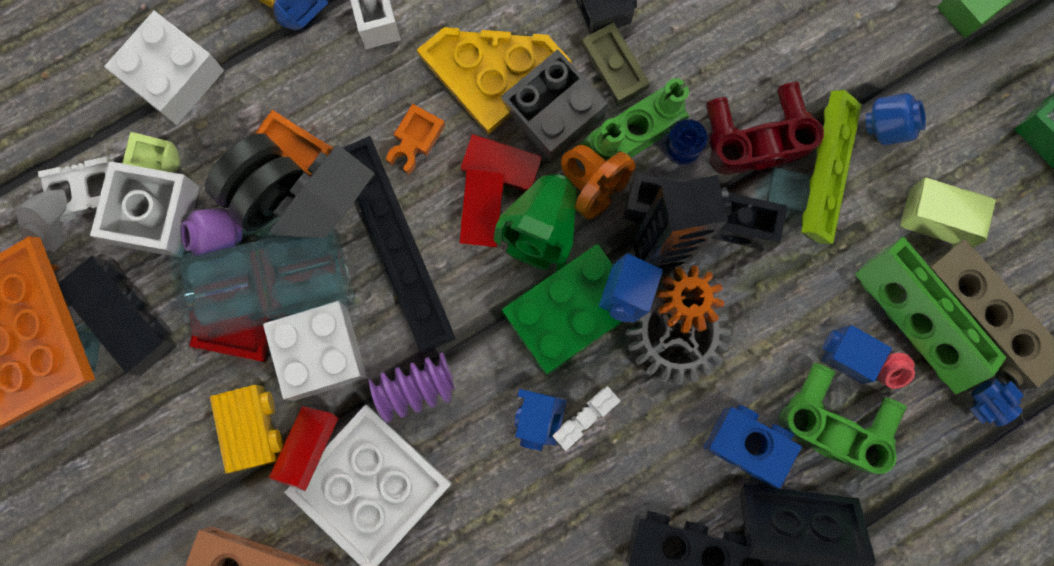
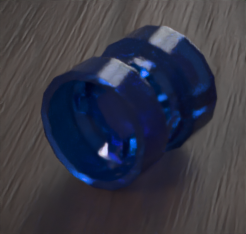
M684 119L677 122L672 128L665 144V152L668 158L678 165L694 163L701 155L708 141L705 127L693 119Z

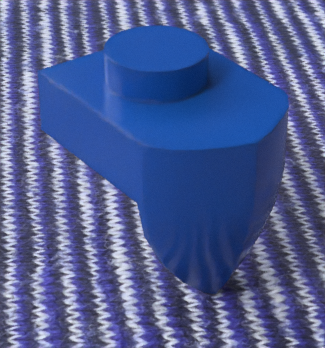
M275 0L273 10L279 25L291 30H301L329 2L327 0Z

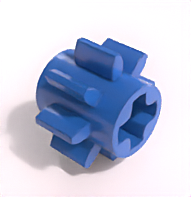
M993 378L981 384L971 393V396L975 399L973 401L975 405L970 410L982 424L986 421L989 424L994 422L997 427H1001L1012 422L1023 411L1019 404H1021L1020 399L1024 395L1012 381L1005 384Z

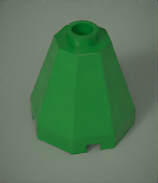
M560 174L541 176L501 215L495 227L493 241L499 246L502 241L506 242L509 245L506 252L512 258L540 270H548L551 263L557 264L555 270L563 268L573 246L577 190L572 186L571 181Z

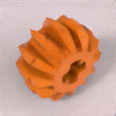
M695 265L689 269L688 277L681 267H677L674 270L675 279L665 276L661 280V283L667 290H658L655 295L657 299L667 301L666 304L657 309L658 314H665L670 311L672 316L666 324L672 327L678 320H681L682 333H688L692 323L698 332L705 330V320L714 323L719 319V316L713 309H719L724 306L722 299L713 297V295L723 289L722 285L716 284L710 287L708 282L713 277L712 272L708 271L702 278H698L699 269ZM689 292H693L697 296L693 302H698V305L685 306L682 301L686 297L681 296V293L687 295Z

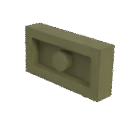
M614 22L582 39L581 46L616 105L649 89V80Z

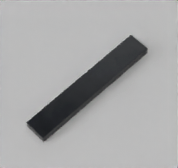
M371 136L342 147L375 173L356 199L420 353H427L457 340Z

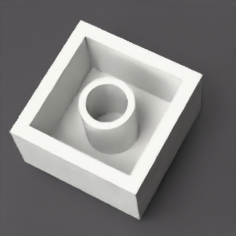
M153 11L104 66L121 82L176 125L224 72L210 53L156 11Z
M109 161L90 236L109 245L182 258L184 247L181 241V224L194 211L200 186L182 174Z
M340 301L263 324L284 400L296 401L368 379L348 308Z

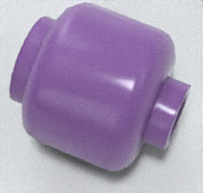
M224 208L195 210L181 224L180 232L183 247L186 251H191L192 255L198 259L229 256L234 252L237 242L242 240V228L229 216V211Z

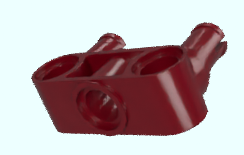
M799 82L786 83L777 89L785 118L781 122H769L739 130V128L734 127L727 97L715 98L706 103L705 106L713 132L710 136L712 151L710 163L716 172L723 175H731L750 170L767 169L783 163L806 158L822 142L824 129L821 123L812 117L810 112L806 111ZM795 133L804 134L809 141V145L799 143ZM722 148L733 149L738 156V160L731 161L725 158Z

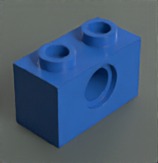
M738 404L736 409L733 407L724 408L703 449L768 486L780 489L802 446L792 441L794 435L788 430L772 424L771 428L758 422L759 415L745 406ZM751 433L758 435L761 440V448L754 455H751L745 447V440Z

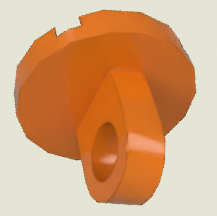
M585 145L573 147L562 156L561 160L565 176L581 190L575 204V211L586 219L597 217L611 205L613 200L609 196L615 194L614 190L618 193L624 190L636 168L634 160L625 152L621 151L605 161ZM576 158L583 163L585 172L578 167Z

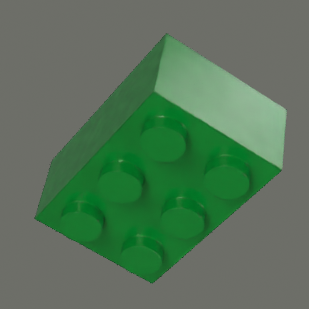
M598 244L502 309L503 316L545 376H548L623 323L611 317L609 311L598 307L613 266Z

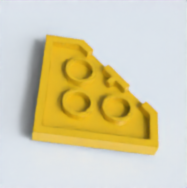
M444 27L416 50L422 61L488 135L512 116L501 100V96L557 49L572 64L568 56L546 34L520 36L511 35V32L481 30V33L460 31L459 28Z

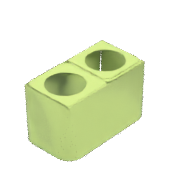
M925 177L910 189L900 226L952 244L966 239L972 247H976L987 241L996 199Z

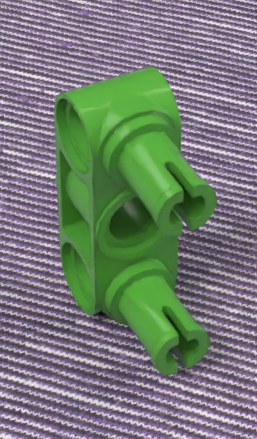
M679 78L669 80L665 87L657 90L615 118L606 120L602 126L590 133L582 141L581 145L589 147L605 161L621 151L627 153L631 158L688 120L690 115L685 110L684 101L689 95L688 86L682 89L685 82ZM627 126H639L644 134L636 136L628 130Z
M813 363L801 392L795 393L794 397H791L789 404L780 412L779 426L794 435L793 439L809 446L817 453L846 464L858 471L884 474L892 470L897 459L894 435L907 406L893 399L883 398L871 428L863 429L860 425L845 417L824 410L825 405L822 401L836 372L824 365ZM798 410L803 411L808 419L807 426L802 431L795 427L793 421L794 414ZM871 445L878 452L877 462L872 466L866 460V451Z

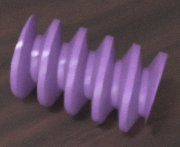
M444 353L439 354V366H435L429 358H425L424 371H420L413 362L410 363L409 376H405L398 367L395 368L394 381H390L384 372L380 373L379 386H376L369 378V386L374 404L379 415L386 423L393 420V409L403 418L408 414V404L418 413L422 411L423 399L433 408L437 406V394L448 403L452 400V389L455 390L453 378Z

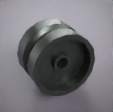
M257 133L244 138L232 146L217 161L206 179L205 192L222 208H229V216L247 232L255 231L277 218L273 213L287 195L292 199L296 197L290 190L305 172L290 157H282L283 151L266 134Z

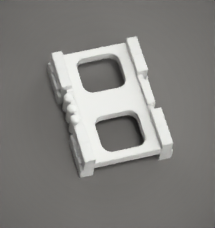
M101 157L84 161V164L79 163L78 166L72 165L71 167H56L38 171V176L42 181L43 192L50 191V187L55 183L69 181L72 199L66 204L65 211L60 217V223L75 220L76 214L82 215L97 210L100 196H89L87 178L100 173L106 174L109 161L114 162V160L108 157Z
M608 386L605 389H601L586 403L589 407H583L582 412H578L577 416H573L572 421L567 420L552 436L562 449L566 451L584 435L581 431L588 429L597 420V417H604L621 401Z

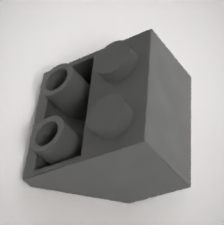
M558 49L501 96V100L526 139L549 164L605 118L608 105Z
M338 144L328 156L321 152L308 168V171L313 175L310 177L303 173L291 188L290 192L296 197L292 199L287 195L273 214L279 217V219L270 231L276 236L326 238L375 173Z

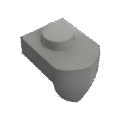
M63 189L36 194L16 208L21 237L24 239L28 236L40 237L44 248L55 252L64 243L60 217L65 211L67 199Z

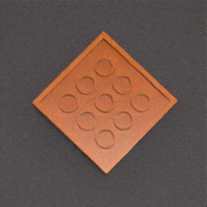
M28 236L0 253V430L96 380L40 237Z

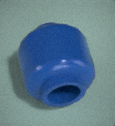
M909 93L876 99L872 106V112L867 113L865 117L867 132L869 135L875 134L876 139L882 145L916 140L920 130H925L926 114L922 100L916 101L914 96Z

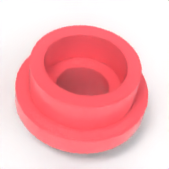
M905 353L889 354L877 379L881 384L891 389L905 387L915 377L914 362Z

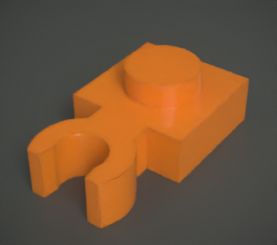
M412 103L394 133L395 139L400 141L401 144L392 147L388 151L386 156L387 163L392 166L398 157L405 156L408 160L403 167V171L407 175L411 174L416 167L415 155L417 152L428 156L446 126L445 121Z

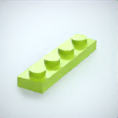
M846 90L831 91L829 103L824 110V137L816 149L817 160L814 174L809 181L810 193L807 207L802 215L801 232L819 244H833L862 106Z

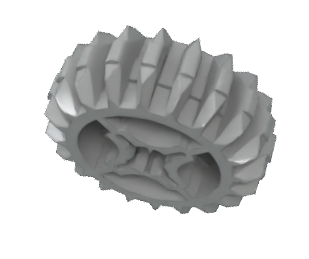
M662 283L658 286V290H667ZM689 292L687 295L681 293V296L686 297L682 301L684 305L689 307L693 304L698 305V302H693L697 298L693 292ZM654 296L650 312L634 322V324L638 325V328L626 330V336L638 337L637 342L628 345L629 351L641 348L643 352L642 355L635 359V363L640 365L648 359L651 364L646 369V374L651 376L656 372L657 368L661 369L659 381L663 383L667 382L671 372L673 373L676 385L683 384L684 372H686L691 383L698 381L697 369L705 376L710 375L712 370L707 361L714 365H720L723 361L714 351L725 352L729 349L728 344L719 341V337L723 338L731 335L730 329L719 327L720 323L728 320V315H719V319L714 323L705 320L707 341L702 353L697 349L699 345L694 337L696 328L693 323L690 331L682 335L686 337L685 341L677 338L664 344L663 341L671 336L670 332L674 330L666 324L672 314L670 311L665 314H658L657 309L666 304L667 301L659 300ZM655 311L659 317L658 322L662 327V334L651 345L648 337V323L652 313ZM678 320L674 325L675 328L681 326V320ZM674 347L683 355L687 354L692 362L686 364L672 363L663 359L658 354L666 348Z

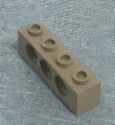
M966 239L948 246L927 264L1006 356L1005 361L1000 367V375L1007 383L1012 381L1019 390L1039 388L1054 374V337ZM959 280H962L967 285V296L960 292L958 287ZM986 309L993 315L994 321L992 325L985 319ZM1013 339L1019 344L1020 350L1018 355L1012 349Z

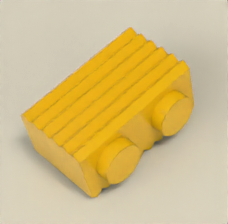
M251 385L209 396L225 474L277 461L278 453L283 448V440L280 431L274 429L270 415L275 413V403L270 391L266 392L264 386Z

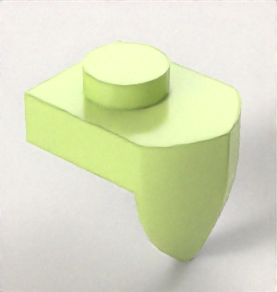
M130 132L122 164L175 173L181 166L179 153L172 142Z

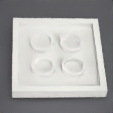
M366 404L325 448L306 491L289 486L284 493L360 566H378L452 483L394 428L386 423L377 412Z

